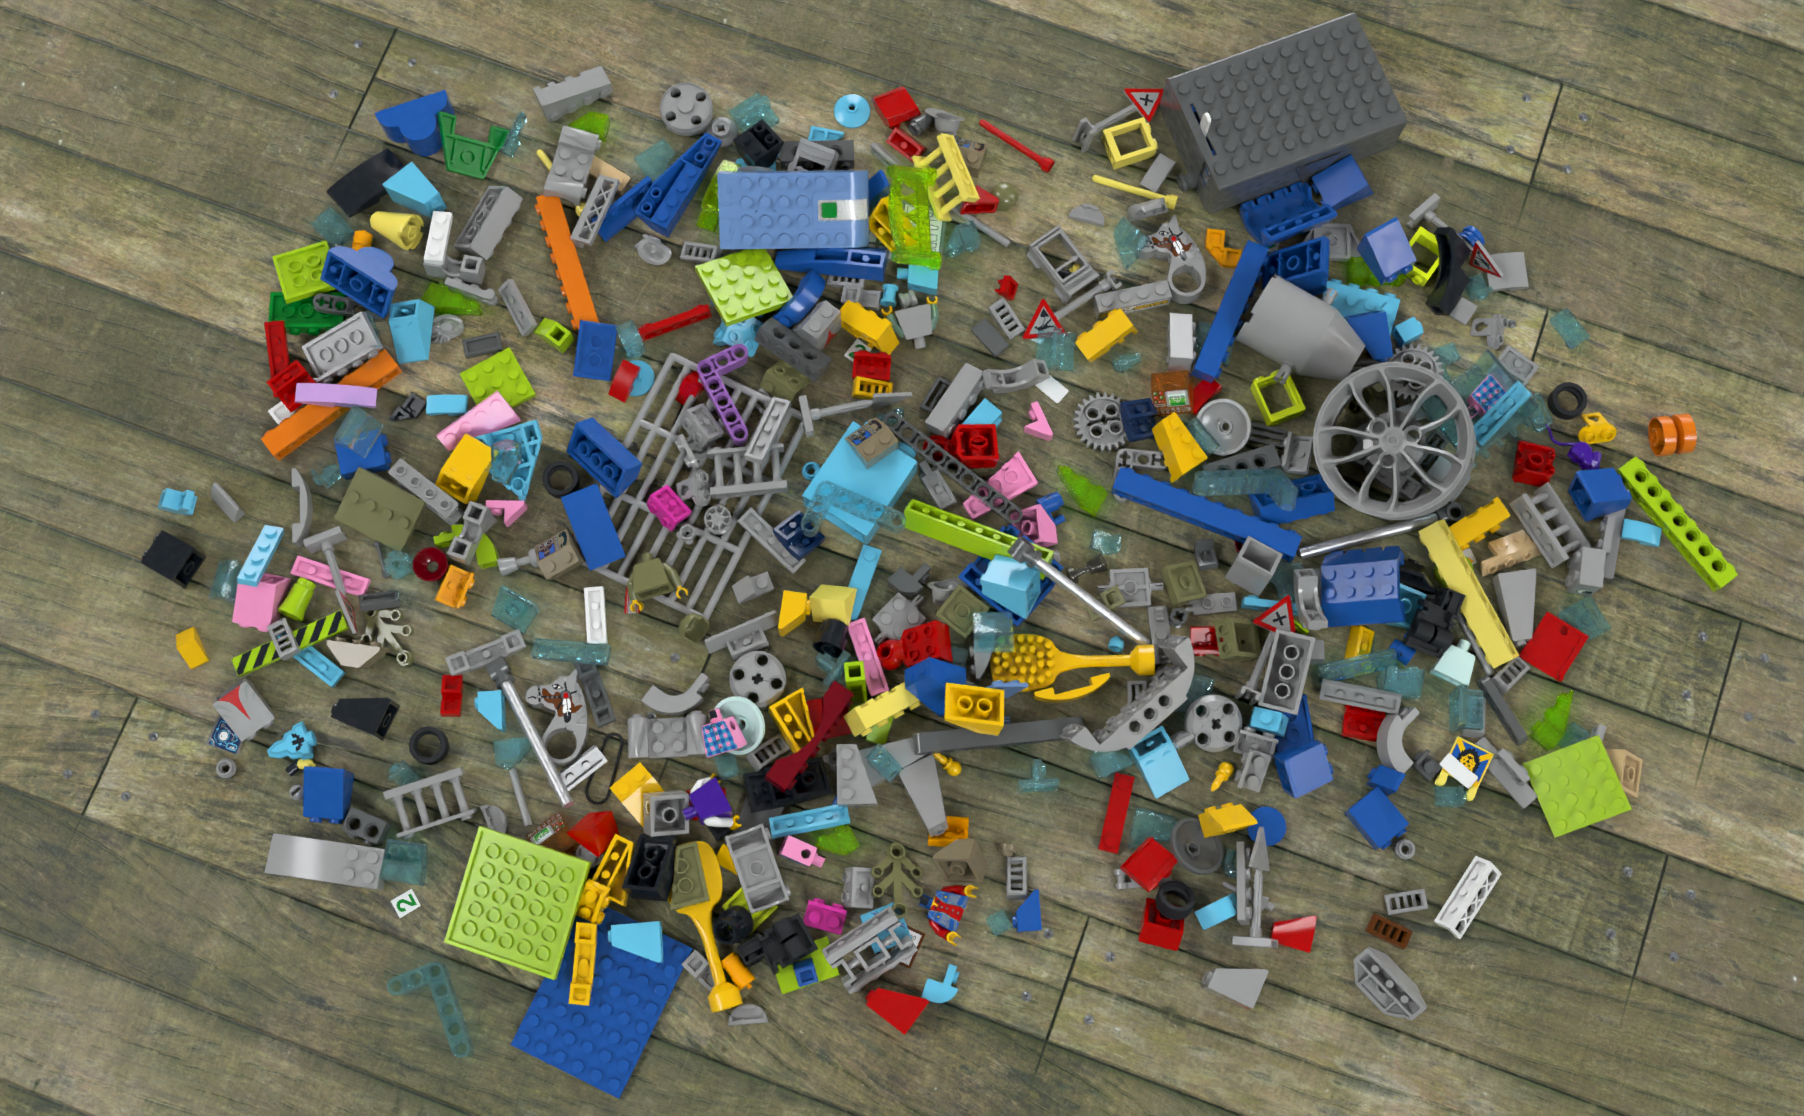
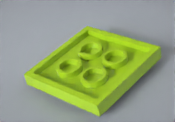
M327 240L272 256L287 304L335 290L334 287L320 279L328 250H330Z
M510 347L460 373L476 405L497 390L512 409L536 396Z

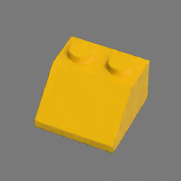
M784 590L778 624L780 636L787 635L806 621L807 615H810L811 600L808 599L807 593Z
M1233 802L1221 805V809H1216V806L1205 808V813L1198 815L1204 838L1239 831L1258 824L1257 820L1242 804L1233 806Z

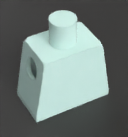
M1460 639L1457 647L1451 645L1447 650L1443 651L1441 658H1438L1429 673L1461 689L1466 688L1470 683L1475 662V656L1468 653L1471 643Z

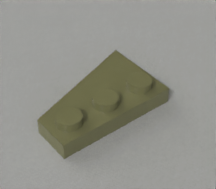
M697 842L677 846L670 911L710 901Z

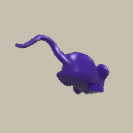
M1545 425L1553 443L1559 446H1571L1567 456L1574 463H1579V468L1582 471L1585 468L1587 470L1599 469L1600 452H1593L1591 446L1582 441L1577 443L1558 442L1553 438L1549 426Z

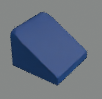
M812 958L793 963L799 987L819 982Z

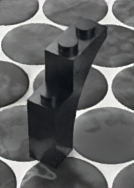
M1437 227L1434 235L1439 249V269L1435 286L1425 304L1435 315L1449 316L1470 281L1461 267L1471 250L1466 245V242L1457 235L1455 229L1452 227Z

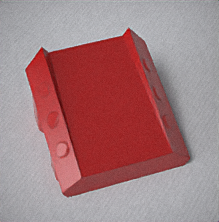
M903 86L872 98L876 112L885 126L892 130L895 127H900L901 122L911 121L921 115L919 108Z
M1521 440L1518 441L1512 474L1514 483L1519 482L1541 487L1547 482L1550 484V479L1555 473L1553 466L1556 455L1555 449Z
M1148 837L1122 864L1120 869L1149 893L1158 887L1162 878H1168L1172 874V869L1178 861L1174 854L1155 841L1153 837Z

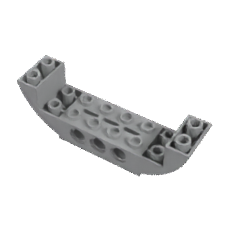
M1171 635L1164 641L1165 644L1161 649L1174 666L1168 667L1160 679L1153 680L1146 691L1138 693L1135 696L1136 700L1131 704L1128 703L1123 706L1120 714L1107 720L1104 728L1098 729L1091 734L1085 726L1073 723L1064 727L1063 733L1059 737L1071 744L1093 751L1108 752L1123 748L1130 750L1188 699L1186 694L1192 682L1195 662L1190 638Z

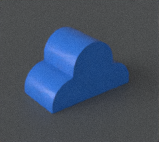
M442 90L375 112V115L386 136L391 141L396 143L407 142L413 153L419 156H431L442 147L437 112L441 111L455 115V111L446 90Z
M1322 236L1266 254L1269 256L1265 267L1263 266V290L1274 274L1313 296L1322 294L1327 290L1330 240L1327 237Z
M344 246L331 248L328 250L320 278L383 319L388 315L398 284L396 277L391 273L394 266L392 257L385 251L375 247H364L358 251Z

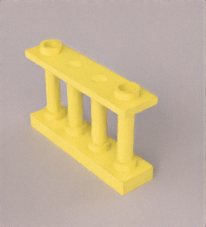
M941 133L937 136L939 142L937 149L927 157L914 155L912 160L932 205L935 217L938 221L950 222L952 220L949 214L951 209L962 201L975 203L980 198L954 136ZM943 153L946 163L932 173L929 164ZM950 169L952 179L939 188L936 179ZM957 185L959 195L945 204L942 195Z

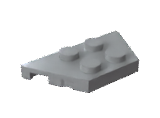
M1324 224L1321 227L1309 230L1303 241L1306 242L1325 236L1330 240L1329 261L1366 263L1357 250L1360 241L1355 236L1351 224Z

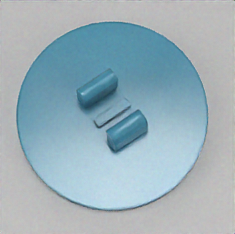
M632 360L629 362L640 367L641 370L633 383L634 388L629 396H642L651 390L655 380L654 372L647 363L640 360Z

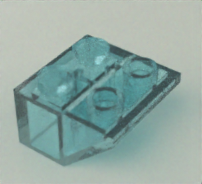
M1012 612L973 613V652H1014Z
M1389 666L1376 676L1377 689L1402 694L1401 699H1417L1422 694L1425 669H1418V666H1408L1406 669H1399L1398 666Z
M387 839L379 879L424 886L428 868L427 845Z

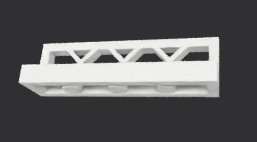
M1475 856L1434 922L1448 929L1456 938L1461 939L1502 873L1492 862ZM1491 871H1492V872H1493V875H1492L1491 878L1488 880V876H1489V874H1490ZM1471 905V909H1470V911L1467 913V909H1468V907ZM1459 921H1461L1460 927L1458 928V930H1456V926L1458 925Z

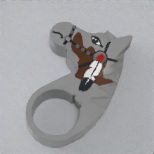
M1173 215L1170 223H1162L1158 232L1140 239L1136 254L1142 260L1155 257L1158 260L1167 261L1169 266L1166 280L1172 295L1171 300L1179 304H1190L1196 301L1202 292L1206 279V267L1199 248L1188 233L1178 226L1177 218ZM1181 273H1188L1197 282L1198 289L1191 293L1181 292L1173 285L1172 278Z
M576 669L568 677L559 676V679L555 680L552 684L532 686L526 692V700L531 707H545L549 712L555 714L542 737V742L546 749L549 740L561 732H572L577 740L576 750L570 757L566 759L551 757L554 765L558 767H566L577 759L584 751L588 739L589 717L587 705L578 684V672Z

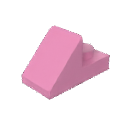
M1038 401L1031 403L1028 414L1033 423L1026 425L1024 432L1047 441L1052 440L1053 432Z
M486 500V507L490 509L492 515L499 516L504 513V524L506 527H509L528 508L525 501Z

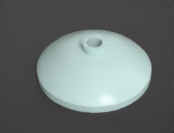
M732 696L720 701L714 709H720L723 719L733 716L747 742V745L728 752L743 755L755 750L762 742L765 734V722L760 709L751 700L741 696Z

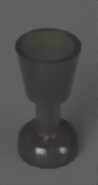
M1099 553L1087 561L1086 566L1076 570L1074 567L1069 566L1065 568L1067 577L1077 584L1080 576L1086 573L1095 574L1108 571V566L1103 555Z

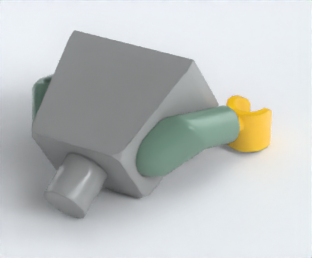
M928 296L926 304L894 311V314L891 306H889L890 311L887 313L882 308V315L892 323V328L899 337L905 340L913 339L915 349L926 347L924 336L932 334L939 319L938 297L935 296L934 302H931Z

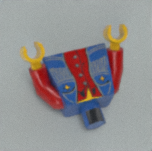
M976 886L942 887L940 891L937 890L934 898L923 894L919 906L929 909L927 918L932 930L937 936L947 940L953 946H957L953 942L955 937L961 939L956 930L968 898L977 897L971 894L973 889H978Z

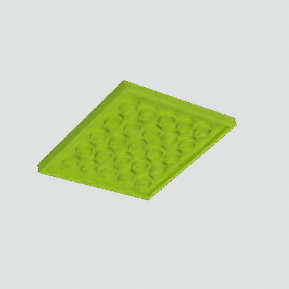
M479 826L444 943L552 980L557 979L592 862L484 826Z

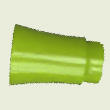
M298 578L277 611L290 619L302 622L305 611L314 594L313 591L316 584L305 578Z

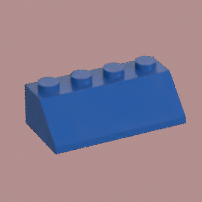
M593 417L575 424L566 452L609 493L618 498L637 479L643 463Z
M1320 473L1248 491L1254 516L1261 518L1263 522L1268 524L1290 523L1291 521L1307 519L1311 516L1335 511L1334 493L1325 483Z

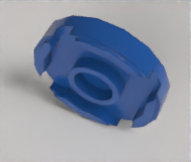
M1260 807L1251 813L1258 824L1247 827L1246 830L1254 843L1259 827H1264L1266 846H1273L1282 840L1286 832V822L1279 811L1271 807Z

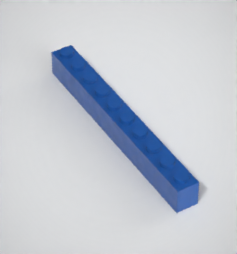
M1120 468L1112 487V494L1242 544L1250 536L1283 554L1281 559L1292 562L1302 538L1296 531L1281 529L1275 523L1268 524L1257 516H1247L1241 510L1226 508L1223 503H1213L1202 495L1195 496L1186 489L1171 487L1172 485L1168 482L1153 480L1154 478L1149 475L1143 474L1142 476L1131 468Z

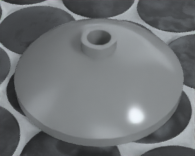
M1216 399L1207 403L1200 410L1195 421V433L1199 443L1204 449L1216 455H1230L1238 452L1246 445L1251 435L1252 425L1247 410L1241 404L1231 399ZM1225 423H1227V424L1229 425V429H1228V430H1225V429H1224V424H1225Z

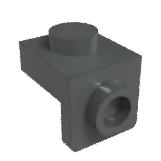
M1202 539L1195 541L1194 556L1199 571L1218 568V560L1214 551V540Z

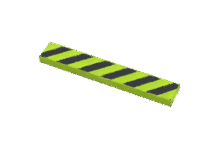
M340 610L292 632L300 649L303 650L350 628L343 611ZM289 638L281 641L280 644L289 641ZM270 641L231 660L237 675L242 677L280 660L273 641ZM290 644V645L284 647L283 650H286V649L292 647V645Z

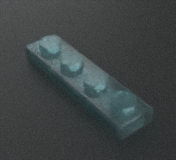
M535 638L531 657L540 660L608 666L612 648L611 645Z
M1392 648L1318 665L1319 681L1322 684L1323 679L1339 681L1396 668L1397 653Z

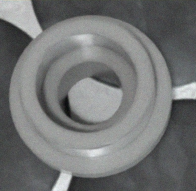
M228 758L220 760L216 766V772L222 778L232 777L237 769L235 762ZM229 765V771L225 772V766Z
M1400 840L1395 845V853L1401 859H1410L1415 854V846L1410 840ZM1402 846L1407 847V853L1402 852Z

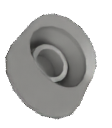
M935 108L925 109L927 114L934 117L935 128L940 134H949L955 137L960 122L965 121V118L955 116L944 110Z
M958 577L927 583V587L931 588L933 602L936 605H942L958 584L964 588L968 585Z

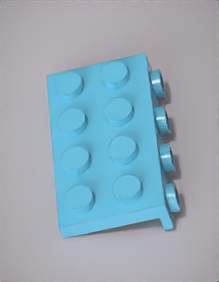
M1336 279L1327 281V289H1333L1330 296H1332L1335 290L1338 292V296L1331 306L1338 309L1343 317L1377 310L1386 311L1389 333L1391 335L1400 299H1397L1396 295L1391 293H1385V295L1378 294V290L1367 288V291L1359 289V285L1349 283V286L1341 284L1342 281Z

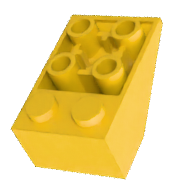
M466 433L442 467L435 485L464 504H468L470 501L476 502L498 451Z

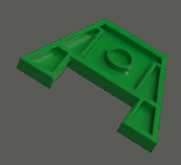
M441 111L437 112L446 171L483 180L510 130L491 126L486 143L454 134L457 116Z

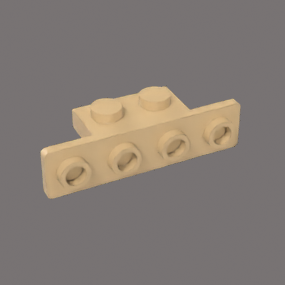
M1520 530L1488 543V548L1494 557L1481 562L1480 574L1482 576L1493 574L1520 562L1528 561L1542 553L1525 531Z

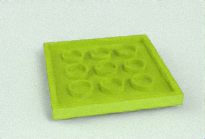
M745 249L695 266V272L726 327L782 308L793 296L766 249Z
M1599 735L1523 763L1555 838L1632 810Z

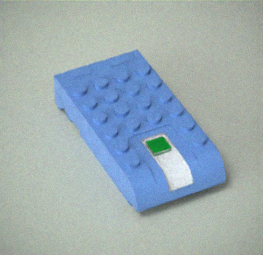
M868 170L718 172L720 249L858 248L869 246Z

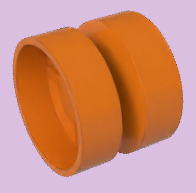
M1688 413L1675 414L1671 417H1653L1650 420L1648 439L1654 455L1660 457L1672 455L1673 453L1684 454L1694 451L1697 433L1695 423Z

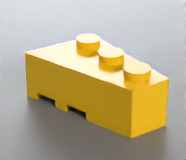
M892 194L882 198L869 217V230L901 263L906 262L917 255L923 244L896 195Z
M847 300L839 310L841 311V327L855 338H862L869 342L867 346L871 349L875 347L880 352H886L890 355L899 344L892 328V323L886 318H879L872 310H865L860 303H853Z
M1121 308L1112 310L1104 321L1096 322L1092 326V330L1088 333L1083 332L1077 337L1078 340L1075 343L1090 363L1110 351V348L1117 342L1119 344L1124 342V337L1132 332L1134 335L1138 333V330Z
M1497 496L1484 507L1481 506L1474 513L1451 525L1449 529L1463 552L1470 547L1469 543L1473 541L1478 543L1486 538L1484 534L1489 531L1493 534L1501 529L1500 525L1511 515Z
M803 687L771 705L768 713L793 753L806 746L814 737Z

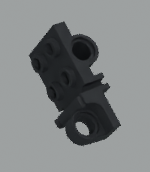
M1440 588L1435 596V604L1418 599L1417 604L1423 606V609L1417 608L1403 644L1441 658L1443 650H1447L1452 644L1454 634L1451 630L1453 625H1457V623L1453 622V619L1459 620L1457 615L1466 595L1448 588Z
M799 913L792 917L783 918L776 922L772 928L764 930L763 938L758 933L756 937L736 947L747 967H752L765 958L773 975L779 973L777 967L779 964L784 969L818 950Z

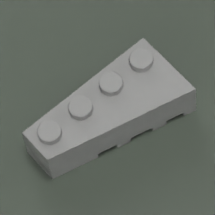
M602 66L579 73L576 78L568 76L561 83L555 84L553 81L547 83L546 88L540 89L538 86L533 88V91L549 123L559 120L565 114L575 112L584 105H590L601 97H607L613 92V89Z

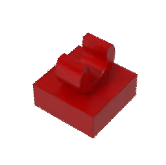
M1004 275L1003 280L997 281L1001 287L1000 289H995V292L1006 300L1013 301L1019 284L1011 276Z

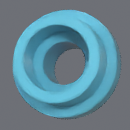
M815 462L806 463L802 468L803 477L812 481L821 469L820 466ZM810 469L815 470V473L811 475L808 473V471Z

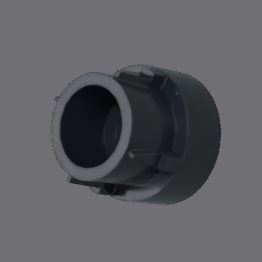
M835 619L823 620L821 627L818 628L812 647L822 655L832 658L842 657L847 646L848 626Z
M739 905L730 906L717 918L718 921L713 926L714 938L722 944L733 945L739 943L751 934L754 927L753 918L744 907Z

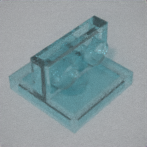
M759 92L729 111V115L742 132L761 119L770 128L779 123L778 117L771 109L769 98L766 95L761 96Z
M1054 328L1053 332L1038 331L1036 359L1045 360L1048 370L1073 371L1075 333L1061 332L1062 328Z
M353 405L333 438L336 439L335 443L337 445L350 449L359 456L366 458L385 426L358 406Z
M233 559L219 561L208 598L214 600L221 599L235 604L238 585L237 577L244 565L239 564V561Z
M843 650L836 662L827 653H824V655L818 653L815 657L816 666L828 673L822 682L824 690L827 691L834 681H839L845 672L844 663L851 662V654Z
M1460 684L1449 694V732H1458L1461 729H1483L1482 690H1470L1468 685Z
M1033 759L1031 763L1032 779L1019 780L1017 783V793L1056 791L1059 787V778L1043 779L1046 776V766L1042 764L1041 759Z

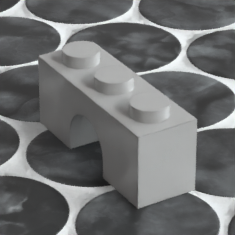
M447 252L444 265L423 263L428 276L445 279L447 277L451 279L455 277L464 282L482 285L486 271L483 258L464 255L463 261H458L450 258Z
M472 501L469 502L463 516V529L458 537L454 536L447 552L451 559L470 566L492 515L488 507Z

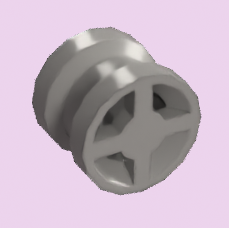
M913 289L908 290L905 294H898L902 309L918 306Z

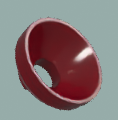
M428 547L420 550L415 555L412 566L418 578L426 582H436L445 576L449 564L446 555L440 549ZM432 562L438 563V569L435 572L428 571V565Z

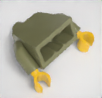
M645 553L641 556L642 563L634 565L633 573H631L627 582L629 598L633 602L630 605L632 612H636L635 604H638L639 610L642 611L644 605L641 601L675 591L674 587L677 589L676 596L681 599L679 595L680 590H684L688 596V590L681 586L682 581L677 571L668 563H662L660 558L653 559L652 553Z

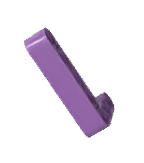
M736 344L700 361L697 365L698 377L731 441L736 446H744L748 442V430L720 376L744 366L748 362V349L743 344ZM741 352L744 354V356L738 358L735 356V354ZM722 360H725V361L728 362V363H727L726 365H724V366H721V365L718 364V363H719L720 361H722ZM704 368L711 370L707 374L701 372ZM713 384L719 386L716 390H712L709 387ZM721 400L728 402L725 406L718 405V402ZM730 416L736 418L734 422H728L726 419ZM741 432L745 436L739 439L735 437V434Z

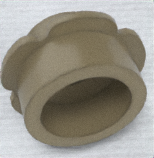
M1000 843L999 849H997V851H1001V856H1013V852H1017L1015 851V844Z

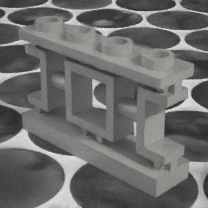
M399 459L388 471L398 481L397 484L401 488L427 503L426 507L450 526L464 522L463 516L465 512L458 507L459 503L404 460Z
M890 906L822 949L827 962L833 969L842 964L848 972L847 975L841 978V981L849 994L861 990L864 985L878 979L881 974L895 968L898 963L912 957L918 951L909 935L900 940L894 932V929L899 927L901 923ZM887 928L890 935L880 940L877 934ZM896 941L899 947L889 953L886 946ZM877 942L882 952L866 962L860 951ZM853 950L856 957L846 962L843 956ZM861 963L865 969L855 975L852 968Z

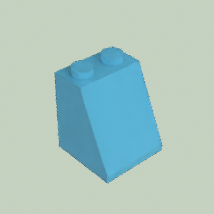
M410 162L383 183L393 202L431 219L433 211L444 212L447 208L440 193L413 162Z
M996 554L994 559L988 563L986 573L981 575L980 585H982V594L1022 618L1027 619L1041 593L1040 571L1035 567L1028 568L1025 562L1020 563L1014 558Z

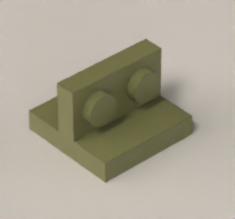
M1195 561L1168 565L1161 568V574L1174 609L1180 608L1191 601L1207 597Z
M958 584L935 615L966 639L989 610V607Z

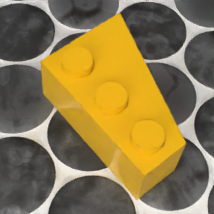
M1175 412L1152 428L1159 451L1162 450L1164 455L1165 467H1168L1170 471L1171 483L1208 459Z
M615 834L592 880L611 888L609 893L611 900L626 907L628 894L622 889V885L636 844Z

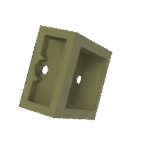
M1229 617L1214 622L1220 660L1250 662L1259 658L1261 648L1257 625L1252 623L1253 620ZM1235 627H1236V631H1237V637H1238V643H1239V649H1240V651L1238 650L1237 639H1236V633H1235Z

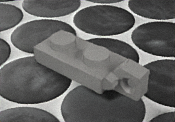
M926 460L919 463V468L922 471V474L919 476L936 506L944 510L957 503L956 498L939 470L935 467L930 468Z

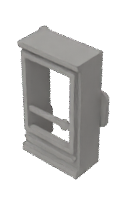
M801 138L795 157L790 162L787 171H795V169L798 171H808L801 166H797L799 157L824 165V171H834L839 154L836 150Z
M1060 225L1029 246L1027 257L1036 268H1042L1056 286L1054 292L1064 304L1069 303L1072 295L1089 283L1093 282L1096 284L1098 282L1099 274L1095 272L1061 229ZM1058 237L1070 252L1072 258L1055 270L1039 249ZM1075 261L1082 266L1064 279L1057 273Z

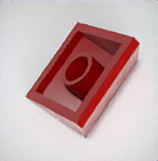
M612 811L588 813L567 832V835L597 857L608 849L615 834L620 836Z

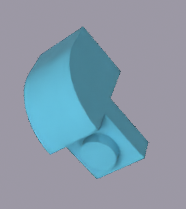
M166 488L162 490L157 509L182 515H193L197 496H194L195 492L190 490L180 492Z
M1235 893L1194 912L1203 930L1237 914V897Z
M949 964L943 983L927 978L921 998L933 1003H944L952 999L958 991L957 988L951 986L952 983L956 984L959 972L956 971L957 966Z

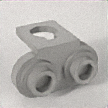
M1494 314L1492 318L1474 319L1470 335L1472 337L1487 336L1488 347L1490 349H1498L1504 343L1503 332L1508 326V319L1502 314ZM1480 323H1484L1487 328L1480 332L1476 331Z
M683 434L678 435V440L675 441V444L679 451H686V457L683 459L687 467L698 468L697 461L708 456L707 450H711L710 445L706 444L704 453L693 454L692 451L695 450L697 444L695 442L688 444Z
M702 469L694 470L690 478L676 484L677 496L682 501L692 497L694 503L699 507L708 505L711 499L708 474ZM684 485L689 488L685 495L682 494V487Z

